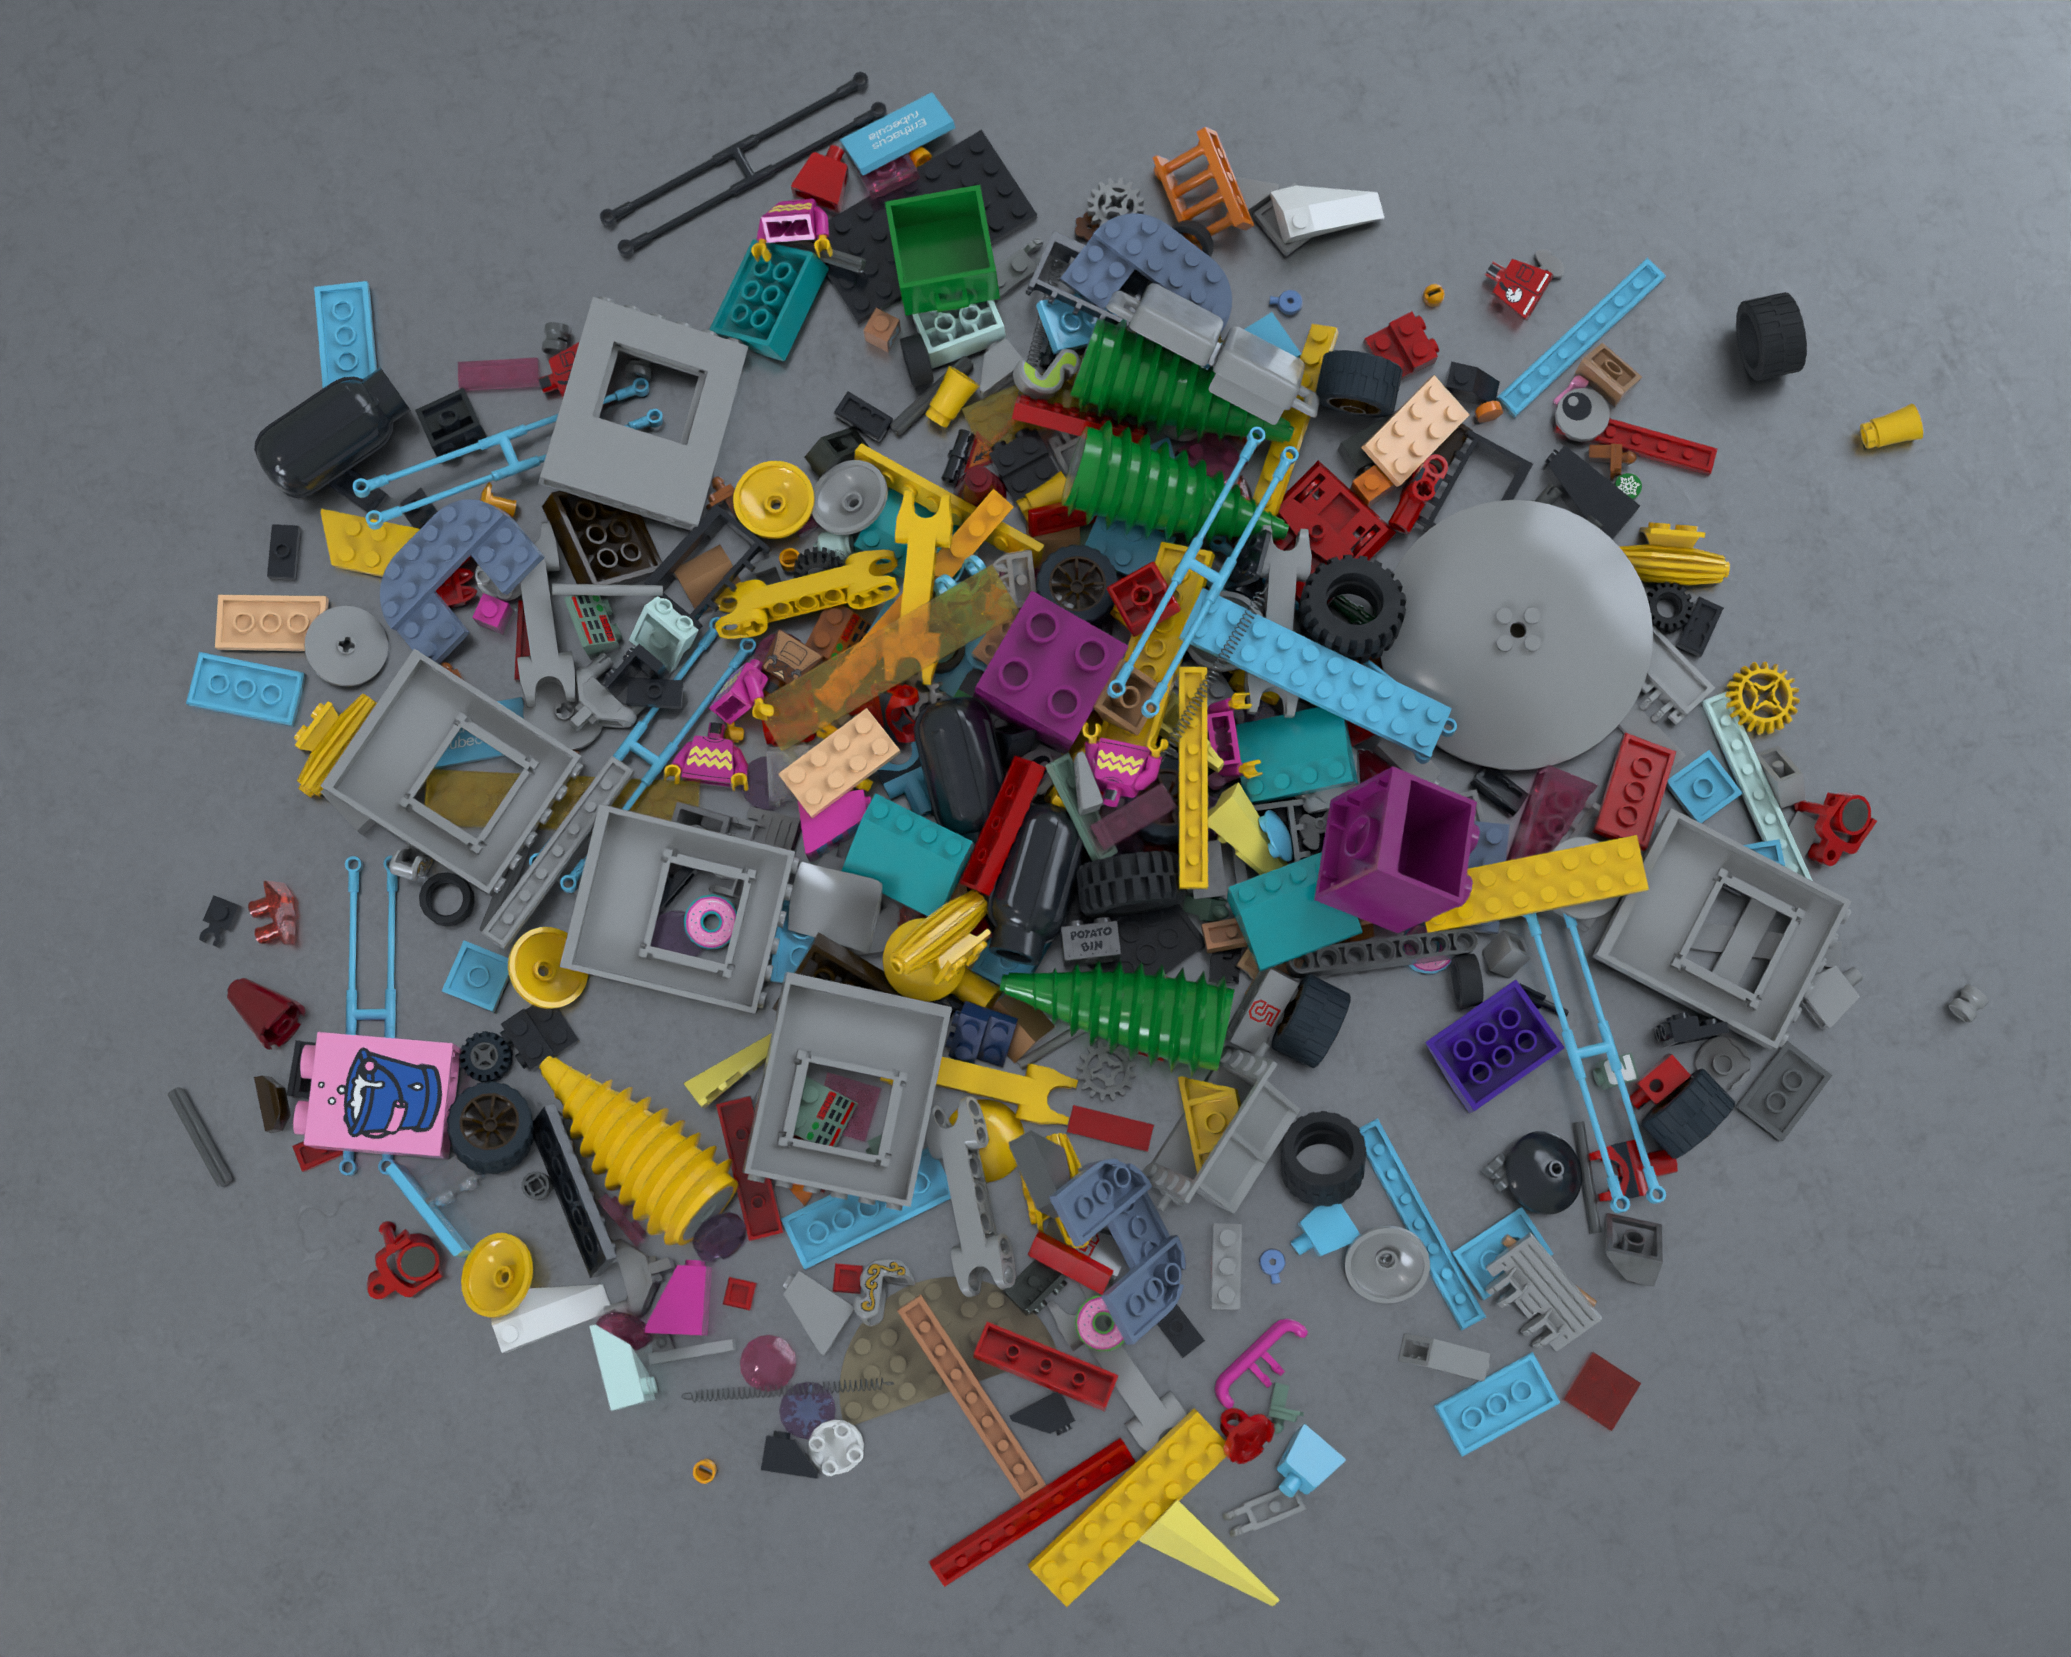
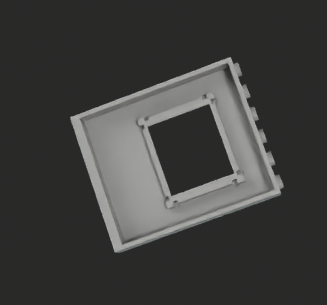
M593 297L538 484L687 530L698 527L749 346L743 345L742 341L735 338L724 339L718 337L715 332L710 330L699 331L693 329L691 325L685 322L678 321L674 323L668 321L660 314L651 313L649 315L640 312V309L632 305L621 306L614 304V301L607 297ZM618 351L699 376L680 443L599 418Z
M414 649L327 775L321 787L492 896L494 892L499 893L507 882V879L504 877L510 869L514 871L522 860L520 853L525 846L530 847L538 835L535 832L540 823L546 824L553 813V810L550 808L556 800L560 802L568 791L566 784L571 777L575 779L580 774L584 765L581 764L583 761L581 755ZM461 728L524 767V770L477 839L414 799Z
M599 804L560 967L756 1014L758 1008L763 1009L767 993L762 992L764 981L770 982L773 966L769 965L771 954H777L780 939L775 938L777 928H783L786 912L782 911L784 900H790L793 885L788 884L790 874H796L800 858L795 857L796 851ZM670 863L745 880L725 964L650 946Z
M1671 808L1665 813L1642 858L1649 890L1622 897L1592 957L1710 1019L1717 1018L1718 1023L1727 1022L1729 1029L1769 1050H1775L1778 1046L1782 1048L1789 1037V1032L1786 1031L1791 1022L1795 1023L1801 1013L1802 1008L1799 1005L1803 997L1807 998L1814 987V983L1811 981L1815 973L1819 974L1825 966L1827 959L1823 957L1827 949H1832L1838 940L1839 935L1836 931L1839 925H1844L1851 914V910L1848 908L1852 901ZM1723 883L1792 918L1754 994L1686 959Z
M786 972L784 974L742 1170L743 1173L749 1174L748 1180L764 1183L766 1177L776 1179L775 1185L792 1188L793 1183L804 1185L803 1191L820 1194V1190L825 1189L832 1191L831 1197L847 1200L848 1194L859 1196L858 1202L875 1205L876 1200L887 1202L886 1208L902 1211L903 1206L911 1207L952 1007ZM809 1062L893 1079L878 1156L793 1139Z

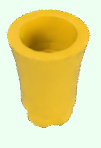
M948 366L944 379L929 404L930 407L926 412V416L940 426L947 428L951 420L956 418L959 411L980 385L961 371Z
M1911 403L1897 411L1862 423L1860 425V435L1866 449L1879 448L1894 443L1922 439L1923 425L1916 406Z
M1059 471L1051 479L1016 501L1027 523L1029 509L1062 502L1066 481L1062 471Z
M966 967L960 983L951 993L964 1004L967 1001L991 1009L999 999L1002 991L1000 986L984 979Z

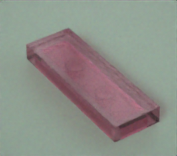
M538 357L458 362L459 389L463 387L465 390L540 386L538 380L540 378Z
M1163 783L1092 824L1090 828L1104 851L1175 810L1177 806Z

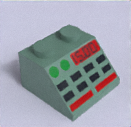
M571 595L564 597L581 645L590 660L598 657L601 652L607 654L621 648L618 640L622 639V635L617 623L612 625L609 615H612L613 612L608 599L602 600L600 595Z
M806 1076L794 1134L809 1142L836 1147L858 1103Z

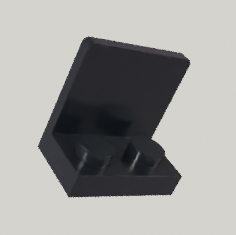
M638 644L635 648L631 647L622 658L624 661L617 669L613 668L607 673L604 678L606 682L603 686L610 694L617 698L627 687L628 678L635 677L641 670H643L642 672L648 678L669 679L671 675L660 660Z

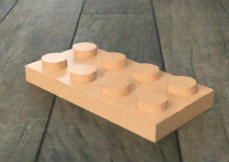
M1434 375L1361 448L1392 483L1398 487L1470 414Z
M218 595L215 648L217 650L305 651L304 644L308 628L318 615L328 610L329 599L327 596Z
M866 708L778 773V775L813 819L901 752Z

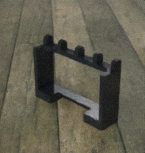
M1053 231L1025 294L1030 296L1034 290L1043 292L1050 296L1048 303L1053 305L1055 299H1058L1075 307L1072 313L1075 316L1081 310L1096 318L1104 319L1111 324L1117 325L1123 318L1038 279L1049 255L1069 263L1071 257L1076 258L1085 246ZM1135 269L1121 288L1135 294L1134 298L1140 300L1149 279ZM1130 307V309H1129V311H1131V312H1133V313H1134L1135 310H1136V309H1134V308H1132V307Z
M1466 429L1464 436L1472 440L1466 453L1459 450L1454 451L1452 455L1461 461L1453 476L1446 473L1443 481L1448 483L1441 498L1433 496L1428 501L1436 506L1429 519L1419 516L1416 522L1424 526V532H1427L1436 525L1434 520L1474 448L1517 470L1501 501L1514 500L1533 463Z
M717 504L699 521L698 527H694L644 582V585H663L664 592L675 580L673 573L707 536L712 539L725 524L752 544L750 549L691 614L686 612L665 593H663V596H658L669 600L672 603V608L681 616L691 618L693 626L698 630L703 627L701 622L698 621L702 614L708 608H711L714 612H717L719 609L714 601L726 588L735 592L737 587L732 581L744 568H747L750 572L754 571L755 566L750 561L759 552L765 555L772 551L768 545Z

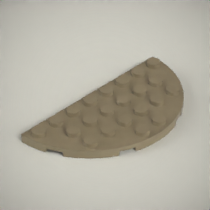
M941 1277L917 1282L915 1285L907 1286L886 1299L884 1318L880 1323L868 1326L862 1322L853 1336L845 1354L840 1376L842 1391L844 1389V1380H846L847 1390H849V1380H851L853 1389L852 1391L850 1387V1391L847 1392L845 1388L843 1393L841 1389L839 1390L842 1419L852 1425H856L950 1392L897 1311V1309L920 1294L978 1381L1006 1372L973 1358L974 1351L987 1322L1057 1350L1039 1317L1033 1312L1026 1316L1004 1294V1289H1000L998 1286L982 1281L980 1293L977 1296L966 1297L961 1292L956 1277ZM871 1378H872V1381H873L874 1389H875V1386H876V1378L878 1379L879 1388L881 1387V1378H883V1382H894V1383H895L894 1385H887V1384L882 1383V1389H881V1390H879V1389H878V1386H877V1388H876L875 1391L873 1390L872 1387H871V1390L869 1391V1390L867 1389V1385H866V1390H865V1391L862 1390V1387H861V1389H860L859 1392L857 1391L856 1388H855V1391H854L855 1379H856V1382H857L858 1390H859V1388H860V1379H862L863 1389H865V1379H867V1383H868V1388H869V1389H870Z

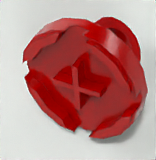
M1230 1408L1225 1410L1220 1417V1429L1227 1437L1223 1448L1224 1454L1231 1462L1244 1464L1252 1461L1263 1452V1444L1266 1441L1268 1443L1271 1442L1273 1438L1274 1424L1264 1414H1256L1249 1417L1240 1409ZM1237 1420L1240 1423L1237 1426H1232L1227 1422Z

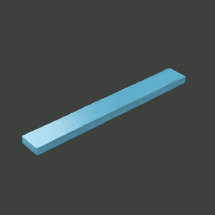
M1646 258L1496 398V401L1500 402L1514 418L1518 416L1665 279L1666 275L1650 259Z
M1377 1118L1360 1127V1133L1365 1139L1366 1158L1404 1228L1414 1233L1424 1243L1430 1259L1429 1274L1460 1331L1486 1318L1380 1121Z

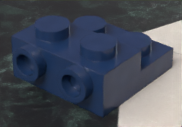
M965 1001L962 1011L956 1010L951 1026L956 1027L955 1033L950 1031L945 1047L950 1049L948 1057L975 1064L978 1059L1003 1068L1018 1018Z

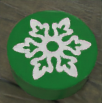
M1631 473L1622 474L1614 483L1615 486L1633 500L1638 497L1642 490L1640 479Z

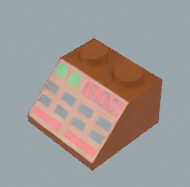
M837 605L825 608L805 645L823 655V663L836 669L864 638L872 625L844 606Z

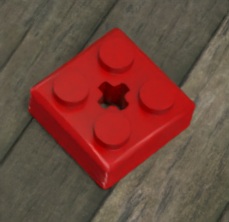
M1152 561L1107 587L1110 597L1133 637L1145 631L1169 586L1156 563ZM1174 595L1171 596L1157 624L1181 611ZM1146 596L1147 601L1142 603L1140 598Z

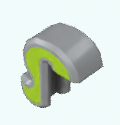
M1062 349L1043 375H1040L1036 369L1024 360H1020L1013 372L1014 382L1023 394L1031 396L1032 399L1048 400L1059 391L1064 383V379L1069 381L1079 369L1080 358L1075 351Z

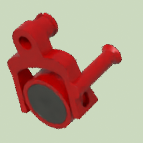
M1827 792L1824 804L1806 800L1794 804L1796 812H1809L1819 815L1814 828L1822 840L1820 844L1813 843L1810 846L1808 856L1813 861L1826 866L1835 865L1843 852L1849 854L1858 852L1861 844L1877 823V820L1871 818V807L1867 799L1857 794L1847 792L1834 794ZM1833 831L1852 835L1851 840L1845 842L1835 835Z
M390 1221L383 1222L379 1227V1232L383 1235L385 1247L375 1255V1264L378 1270L372 1271L368 1276L367 1291L370 1297L377 1300L383 1299L395 1290L404 1297H412L441 1278L439 1254L434 1240L421 1233L409 1234L407 1229L395 1237V1224ZM395 1252L396 1264L400 1274L406 1279L416 1282L408 1283L399 1278L389 1267L386 1261L387 1257Z

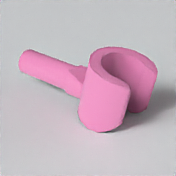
M1575 376L1569 386L1553 400L1554 403L1557 405L1562 397L1573 389L1586 388L1589 381L1582 376Z
M1215 771L1208 776V785L1211 789L1218 790L1226 783L1240 778V776L1222 777Z

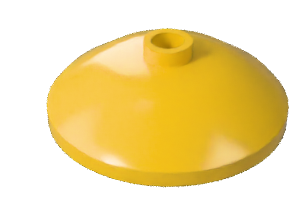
M767 461L750 468L738 481L733 497L735 513L741 524L753 534L768 539L783 538L801 529L809 520L815 501L814 490L807 475L795 465L783 461ZM775 503L781 504L779 509H772V506Z
M919 918L904 923L891 934L883 952V969L888 982L899 994L907 998L930 1002L947 996L958 986L964 975L966 964L959 969L961 972L952 981L947 982L944 980L938 986L934 983V980L940 973L937 961L907 976L896 973L890 965V953L915 926L926 919Z
M553 927L532 929L523 934L514 943L509 953L508 973L513 987L524 1000L540 1008L556 1009L570 1004L582 993L587 983V973L560 967L568 933ZM539 968L544 970L545 976L539 974Z
M978 1099L977 1102L981 1107L989 1137L987 1146L979 1149L985 1181L989 1183L1006 1177L1018 1166L1009 1147V1142L1025 1134L1021 1121L1015 1118L1014 1111L1008 1106L995 1100ZM958 1109L948 1119L952 1125L957 1121Z
M495 1233L483 1238L473 1247L472 1252L467 1256L461 1276L462 1293L467 1305L475 1313L489 1318L502 1317L516 1309L525 1298L533 1275L532 1257L525 1243L514 1235Z

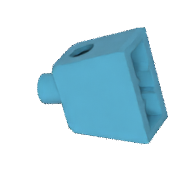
M1341 1203L1328 1207L1316 1206L1297 1223L1303 1234L1292 1240L1291 1244L1299 1256L1313 1248L1318 1257L1351 1244L1360 1233Z
M1304 1424L1293 1434L1277 1466L1278 1472L1285 1477L1279 1489L1288 1497H1293L1298 1489L1308 1495L1339 1468L1346 1459Z

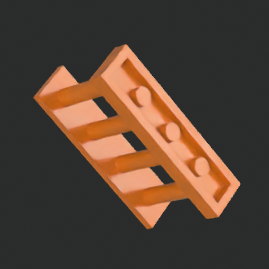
M1207 127L1200 129L1196 132L1200 140L1198 145L1171 161L1158 155L1152 157L1155 163L1154 172L1163 183L1178 222L1184 220L1193 221L1192 218L1223 202L1228 209L1227 216L1206 227L1211 237L1231 225L1245 231L1255 226L1216 131ZM1205 155L1209 162L1207 169L1178 185L1173 171L1199 156ZM1212 178L1216 179L1219 187L1217 192L1194 206L1187 208L1183 195ZM1183 233L1187 240L1202 250L1201 244L1195 236Z

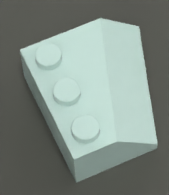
M993 300L969 304V307L939 313L936 310L912 315L917 331L921 334L932 369L960 359L963 356L987 349L993 342H1000L1006 338L1004 324Z
M597 1325L589 1326L611 1411L655 1400L654 1394L658 1393L654 1376L649 1377L648 1371L631 1345Z

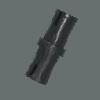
M960 429L953 449L948 452L947 457L949 460L941 477L948 484H957L964 464L968 463V453L975 438V435L973 433L970 434V431Z

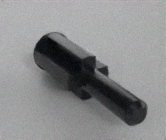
M1520 983L1537 1009L1544 1007L1557 1014L1555 1004L1546 1000V995ZM1563 1008L1565 1016L1567 1017L1569 1011Z

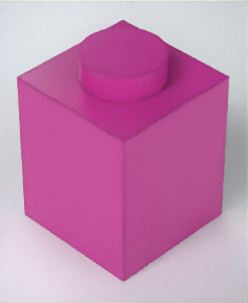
M483 593L472 618L479 626L503 635L512 616L513 609L509 603Z

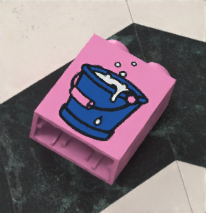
M317 1032L316 1045H305L302 1051L301 1077L312 1079L309 1101H298L296 1104L293 1120L294 1133L305 1135L304 1145L315 1149L449 1160L451 1143L447 1132V1117L449 1116V1109L456 1098L461 1048L453 1043Z

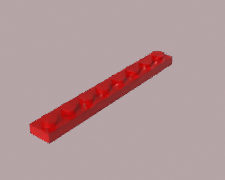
M1119 1438L930 1560L929 1564L944 1587L1134 1465L1136 1463L1135 1459L1123 1440Z

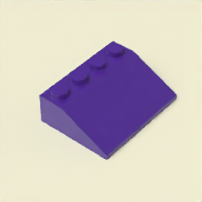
M1517 980L1508 984L1425 1042L1451 1088L1469 1113L1476 1111L1565 1049Z

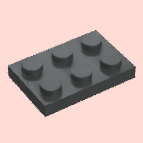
M1786 1041L1736 1107L1779 1141H1784L1833 1075L1790 1042Z

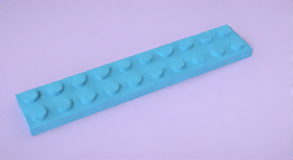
M1202 588L1178 639L1184 641L1205 603V597L1209 590ZM1218 596L1215 603L1210 606L1190 645L1217 658L1219 657L1218 654L1222 653L1221 649L1226 648L1233 652V654L1222 650L1230 658L1220 654V657L1228 661V663L1413 753L1417 752L1422 757H1431L1452 708L1258 614L1255 615L1251 611L1246 612L1253 616L1254 619L1247 615L1243 616L1252 623L1241 619L1242 623L1248 625L1249 628L1243 624H1238L1246 632L1236 628L1237 632L1244 635L1242 637L1233 631H1235V627H1238L1237 623L1240 622V618H1243L1242 614H1246V608L1221 596ZM1232 632H1233L1234 636H1236V637H1238V638L1241 639V641H1239V640H1237L1235 637H1230L1231 640L1234 641V642H1236V643H1238V645H1235L1233 642L1228 641V644L1231 645V646H1233V647H1235L1236 650L1232 649L1230 646H1226V645H1225V644H1227L1226 641H1227V640H1230V639H1229V636H1233V635H1232Z

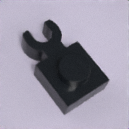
M213 895L203 918V921L209 923V926L200 933L199 940L206 942L208 936L214 934L213 946L219 948L223 942V929L231 932L242 906Z

